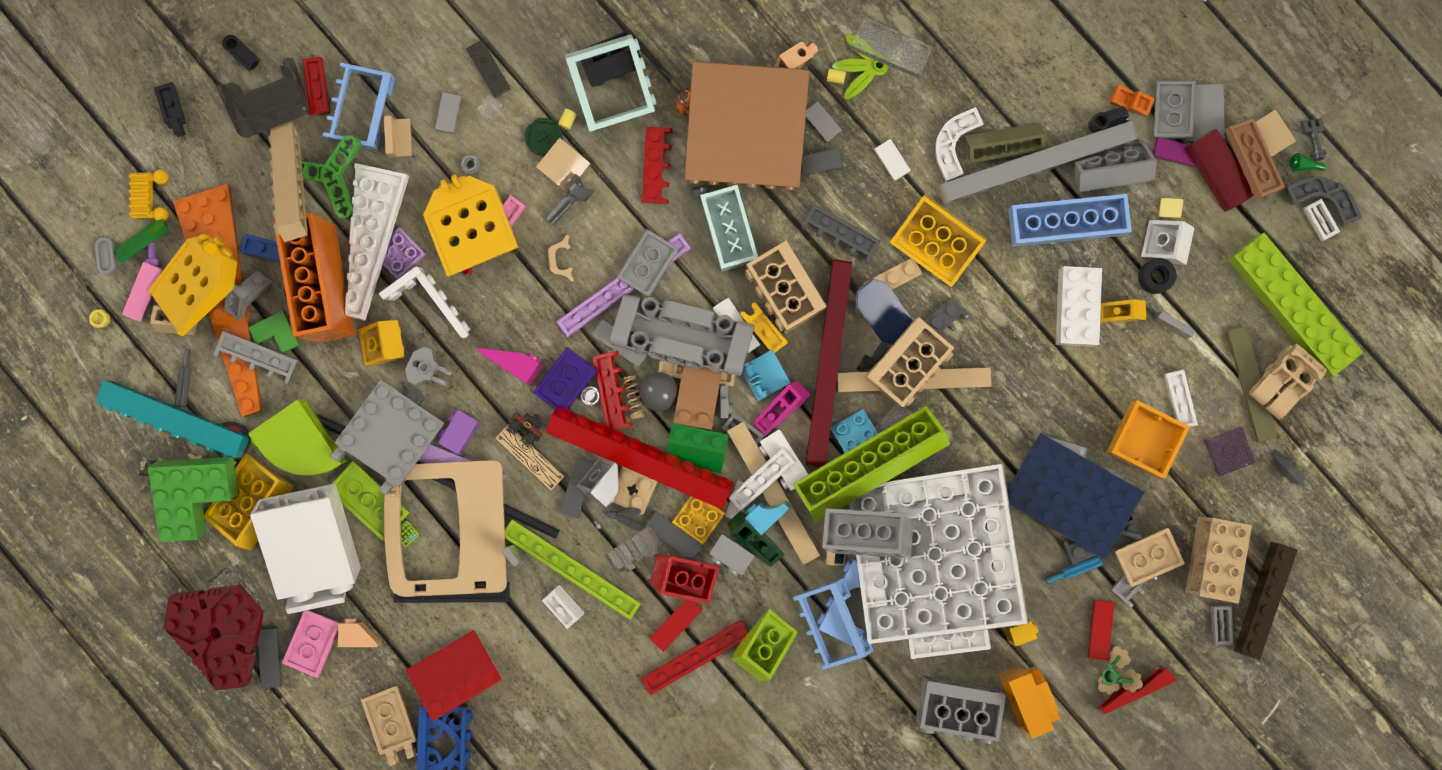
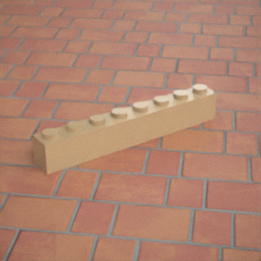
M292 121L271 127L270 136H268L271 145L269 152L272 157L270 165L273 170L270 173L273 181L271 189L274 194L272 202L275 207L273 216L276 221L273 226L276 234L280 235L284 242L308 235L300 136Z

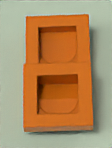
M1118 84L1114 88L1109 103L1117 107L1124 106L1127 111L1147 117L1155 98L1140 91L1134 92Z

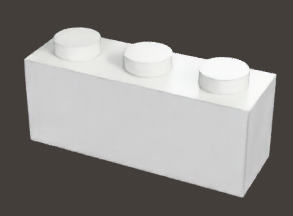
M780 429L760 441L761 446L759 449L764 457L768 455L771 458L782 447H785L797 460L781 475L782 478L780 479L785 489L789 488L790 491L795 489L793 483L807 476L808 473Z

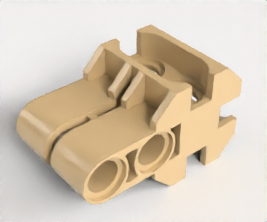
M1298 344L1289 345L1277 355L1278 359L1265 369L1264 375L1249 391V395L1262 406L1266 404L1265 409L1278 420L1282 419L1301 398L1307 395L1314 388L1312 385L1317 380H1321L1327 371L1325 367ZM1286 361H1287L1288 363H1290V369H1289V370H1288V368H1287V366H1286ZM1300 374L1303 376L1304 383L1299 378Z

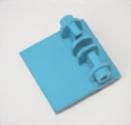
M773 349L744 365L742 373L757 401L791 383Z
M863 409L830 428L844 453L878 434Z

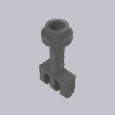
M1314 119L1309 120L1308 123L1307 120L1301 121L1303 135L1310 134L1313 152L1310 153V157L1314 161L1325 159L1327 153L1325 149H1321L1318 133L1324 131L1322 119H1316V124Z

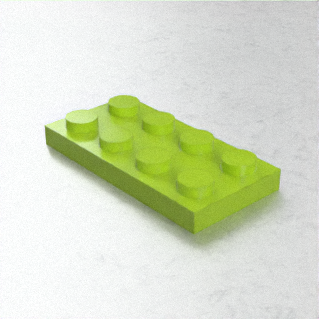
M352 461L332 484L336 483L341 503L382 541H385V494L379 491L381 485L359 464ZM402 504L401 523L411 513Z

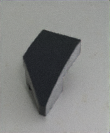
M881 341L872 357L866 354L863 356L856 370L862 372L870 367L883 354L888 344Z

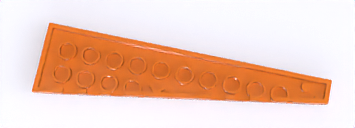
M227 183L173 201L185 240L201 234H207L213 238L215 236L221 238L225 242V247L233 252L232 256L237 261L234 284L239 286L244 282L237 246L238 238L235 232L236 224L235 219H233L230 185ZM224 297L209 311L217 341L219 342L223 331L251 341L252 335L248 328V307H246L244 317L241 320H237L224 310L226 299ZM221 351L241 416L246 417L261 412L262 404L257 383V370L255 367L253 371L249 370L251 363L238 357L234 364L231 363L232 355Z

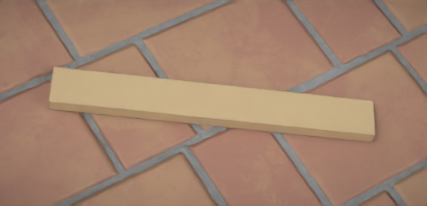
M991 367L940 369L934 377H929L926 380L928 384L924 389L992 387ZM868 372L838 373L837 375L838 392L880 390L865 378ZM902 376L895 377L897 384L903 383Z
M742 422L727 432L750 473L753 475L766 463V460L745 423ZM776 479L762 494L769 506H777L784 501H787L791 506L778 519V522L802 564L805 565L819 557L820 554Z

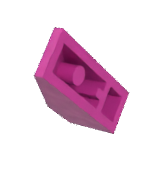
M799 381L788 384L753 422L754 425L766 437L794 413L811 394Z

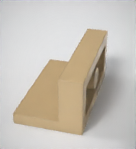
M384 116L386 155L390 158L413 156L411 119H394L392 116Z

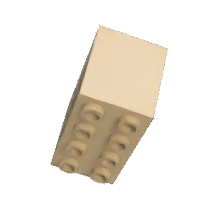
M787 240L746 264L745 275L750 283L754 282L756 285L755 292L760 299L764 298L766 302L765 308L770 316L773 314L776 318L774 323L780 332L784 331L786 334L826 309L827 306ZM769 271H776V276H770ZM779 287H785L786 293L779 292ZM789 303L796 304L795 310L789 308Z
M918 317L881 357L865 378L898 407H908L915 399L913 395L916 392H921L927 386L926 380L929 377H934L940 371L939 365L942 362H947L953 356L951 351L954 347ZM921 347H927L928 354L923 355ZM914 361L915 369H909L908 362ZM896 376H902V384L896 383Z
M1198 517L1185 593L1239 604L1252 525L1216 518Z

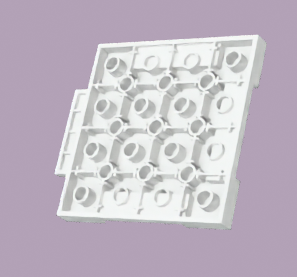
M1002 464L885 482L849 503L850 510L905 513L914 519L911 559L856 555L868 644L908 639L911 659L991 649L988 629L1028 624Z

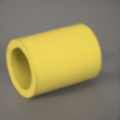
M829 68L827 82L843 85L846 71Z
M565 109L558 125L570 130L577 114L569 109Z

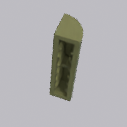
M1039 123L964 136L966 152L970 163L1045 150V132Z

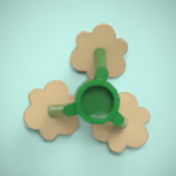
M1115 646L1113 651L1109 652L1110 664H1108V669L1103 671L1102 677L1098 678L1100 683L1098 685L1099 691L1106 692L1108 695L1120 689L1119 683H1123V688L1131 692H1135L1136 689H1140L1143 685L1140 680L1141 674L1136 673L1135 670L1129 669L1127 674L1121 677L1120 671L1114 668V666L1123 668L1131 662L1130 657L1127 656L1128 651L1122 650L1120 646Z

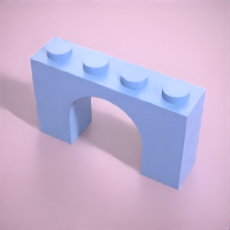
M852 559L851 562L847 561L843 568V572H845L843 578L849 591L860 587L857 561ZM830 595L825 605L828 607L825 614L821 613L817 620V624H819L818 629L854 647L835 599ZM855 625L859 635L867 633L866 630Z

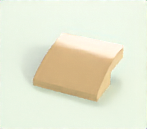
M559 138L536 168L559 188L568 193L569 189L566 184L575 174L581 177L590 166V163Z

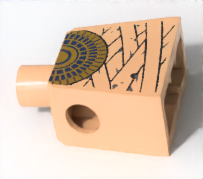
M800 42L779 55L774 67L805 69L810 65L814 57L813 55L818 52V49L813 42L807 46L804 42Z

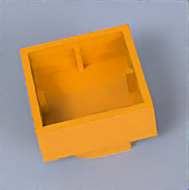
M1138 400L1131 401L1106 453L1157 479H1165L1190 426Z
M1017 666L998 674L1020 729L1032 739L1054 730L1052 722L1061 718L1048 683L1036 667L1025 670L1021 666Z

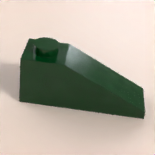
M740 510L727 523L731 534L768 566H773L784 553L765 533L760 535L745 519L747 515Z

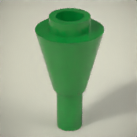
M1300 153L1294 154L1289 160V166L1293 172L1313 169L1324 171L1326 168L1325 163L1315 162Z

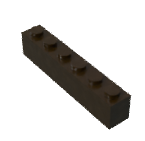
M1270 543L1233 650L1234 652L1260 661L1298 551L1297 549L1280 543Z

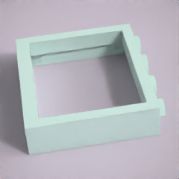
M631 34L565 55L589 132L655 111L653 105H657L654 94H650L648 87H651L648 75L644 76L642 70L646 68L643 57L639 58L637 53L640 47L637 39L633 40ZM629 45L647 105L594 121L576 62Z

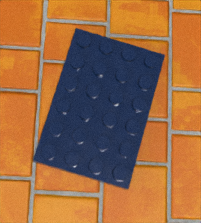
M1042 433L1038 436L1007 489L1010 505L1103 559L1107 557L1145 493Z

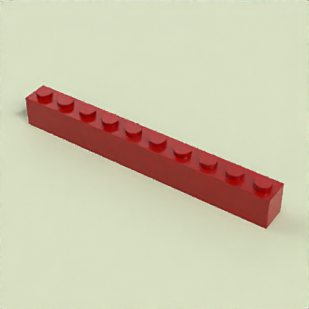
M557 406L546 430V433L615 462L620 466L721 510L734 482L726 477L718 476L708 469L695 466L689 461L679 459L673 454L663 452L655 446L647 445L639 439L624 435L618 430H613L602 423L592 421L584 415H578L565 407Z

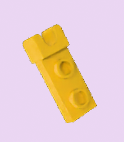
M753 302L752 309L754 314L749 316L743 311L740 315L746 323L754 325V333L768 350L773 349L774 353H776L788 342L760 307Z

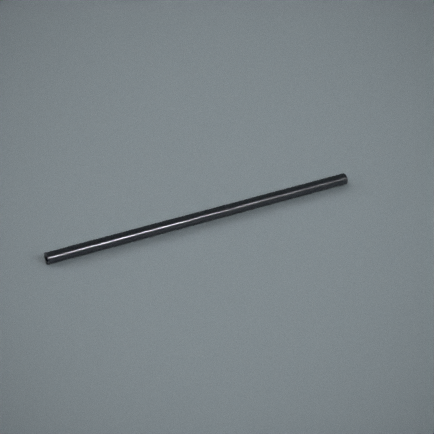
M317 416L324 428L340 435L345 429L344 426L326 417ZM452 478L432 479L456 491L455 481ZM504 504L505 515L548 536L557 538L560 530Z

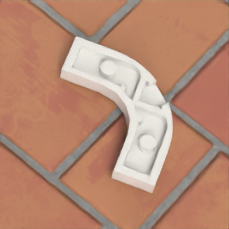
M976 107L950 119L939 132L935 144V157L945 182L964 175L956 156L955 146L959 137L984 125Z

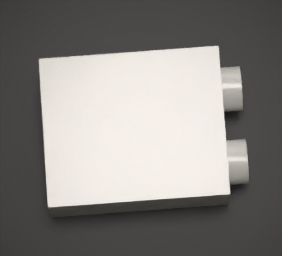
M336 483L259 499L250 516L277 600L291 597L293 602H303L311 599L317 591L329 589L331 594H341L353 587L361 566Z

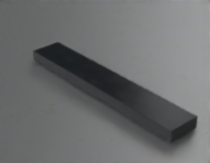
M475 582V588H486V582ZM507 582V587L504 591L495 593L411 597L398 596L394 593V603L510 602V582ZM426 584L415 585V591H426Z

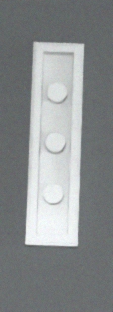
M782 447L728 498L739 511H742L797 460L785 447Z

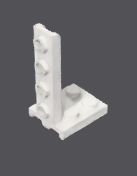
M414 267L379 293L383 300L395 301L403 295L401 292L404 289L410 290L418 284L417 280H419L460 337L467 338L471 335L468 332L471 330L465 321L461 322L457 317L459 313L453 305L449 306L445 301L448 299L442 290L438 291L434 286L436 284L435 280L430 274L426 275L422 267Z

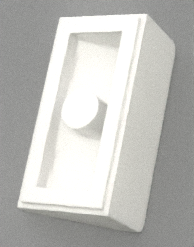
M560 585L542 600L566 629L584 615V611Z

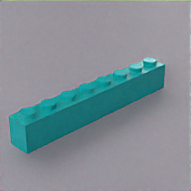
M103 380L95 402L102 404L101 408L109 411L117 410L119 411L118 414L123 417L130 418L132 416L140 424H152L155 430L161 432L169 431L171 432L170 435L175 438L182 439L184 437L189 439L188 443L196 446L204 445L206 446L205 450L213 453L219 451L223 453V457H233V460L234 458L243 457L250 436L114 381Z

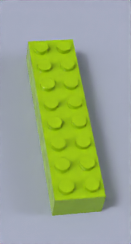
M1265 233L1255 236L1227 259L1294 342L1327 369L1323 376L1324 378L1334 377L1363 353L1356 342Z
M925 406L793 483V486L811 517L817 523L825 518L826 509H841L950 445L946 431L929 408Z

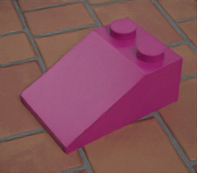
M479 348L477 351L529 385H532L544 367L540 364L541 360L531 353L525 355L518 352Z

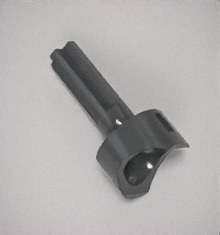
M577 174L566 184L569 193L546 217L552 225L557 223L577 199L586 202L595 192L584 188L581 177Z

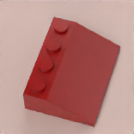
M474 630L405 670L433 722L503 681Z

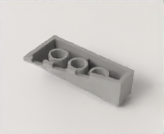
M1143 140L1134 147L1131 145L1124 146L1123 150L1119 152L1112 150L1106 152V155L1103 157L1096 155L1075 162L1074 182L1079 192H1087L1095 189H1106L1113 186H1124L1155 180L1157 160L1145 140Z

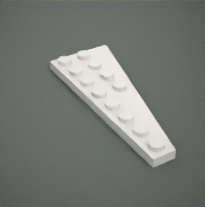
M355 163L354 197H352L353 216L351 217L349 240L351 248L350 255L348 256L350 264L349 273H347L348 293H346L345 315L365 321L409 176L403 173Z

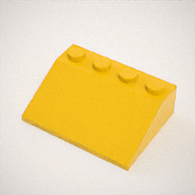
M925 194L889 243L952 287L984 245L987 238Z
M245 453L235 468L238 495L231 501L212 502L204 514V518L235 546L252 551L258 542V538L250 514L259 499L288 494L292 491L294 485L250 454Z

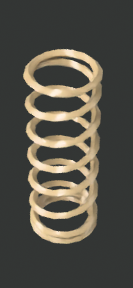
M637 375L623 378V380H626L624 381L625 385H631L626 387V391H634L626 395L628 398H634L627 403L637 404L629 409L630 411H637L630 415V419L645 416L644 413H640L644 409H632L642 405V402L630 403L640 399V396H629L639 392V389H629L637 386L639 383H626L636 379Z

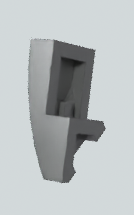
M1274 450L1272 457L1281 472L1293 484H1302L1306 478L1290 466L1293 458H1286L1279 451Z

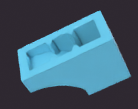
M787 501L777 506H765L762 503L758 506L753 504L746 511L748 515L745 519L762 535L791 506Z

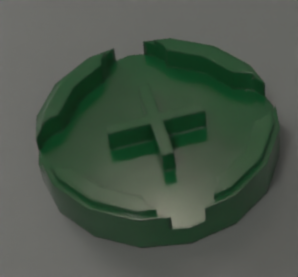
M548 118L535 120L527 127L525 132V142L529 150L539 156H545L559 138L563 140V133L559 125Z

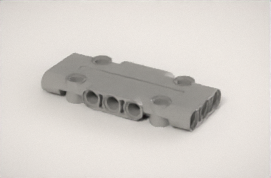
M624 294L611 333L610 344L631 349L637 354L648 353L650 357L694 369L705 367L713 373L721 371L741 376L752 339L754 325L733 321L728 315L716 317V314L712 311L673 301H664L662 304L658 303L653 297L642 299L641 297ZM647 307L655 308L651 311L646 310ZM721 325H727L728 328H727V329H723V328H721L720 326H721ZM639 340L645 342L642 345L636 344V342ZM712 359H718L719 362H718V363H712L710 360H712Z

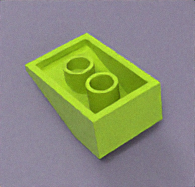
M768 609L740 642L731 659L759 682L771 680L798 632L772 610Z

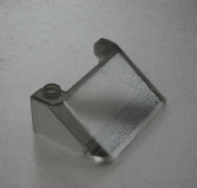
M286 58L281 64L282 79L247 93H243L241 87L234 82L216 86L231 121L241 137L248 138L308 113L309 103L293 58Z

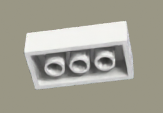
M1063 266L1058 269L1055 345L1084 347L1099 345L1102 268Z

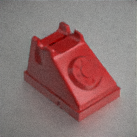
M654 555L656 561L652 576L648 579V582L657 590L658 594L710 604L720 566L672 555Z

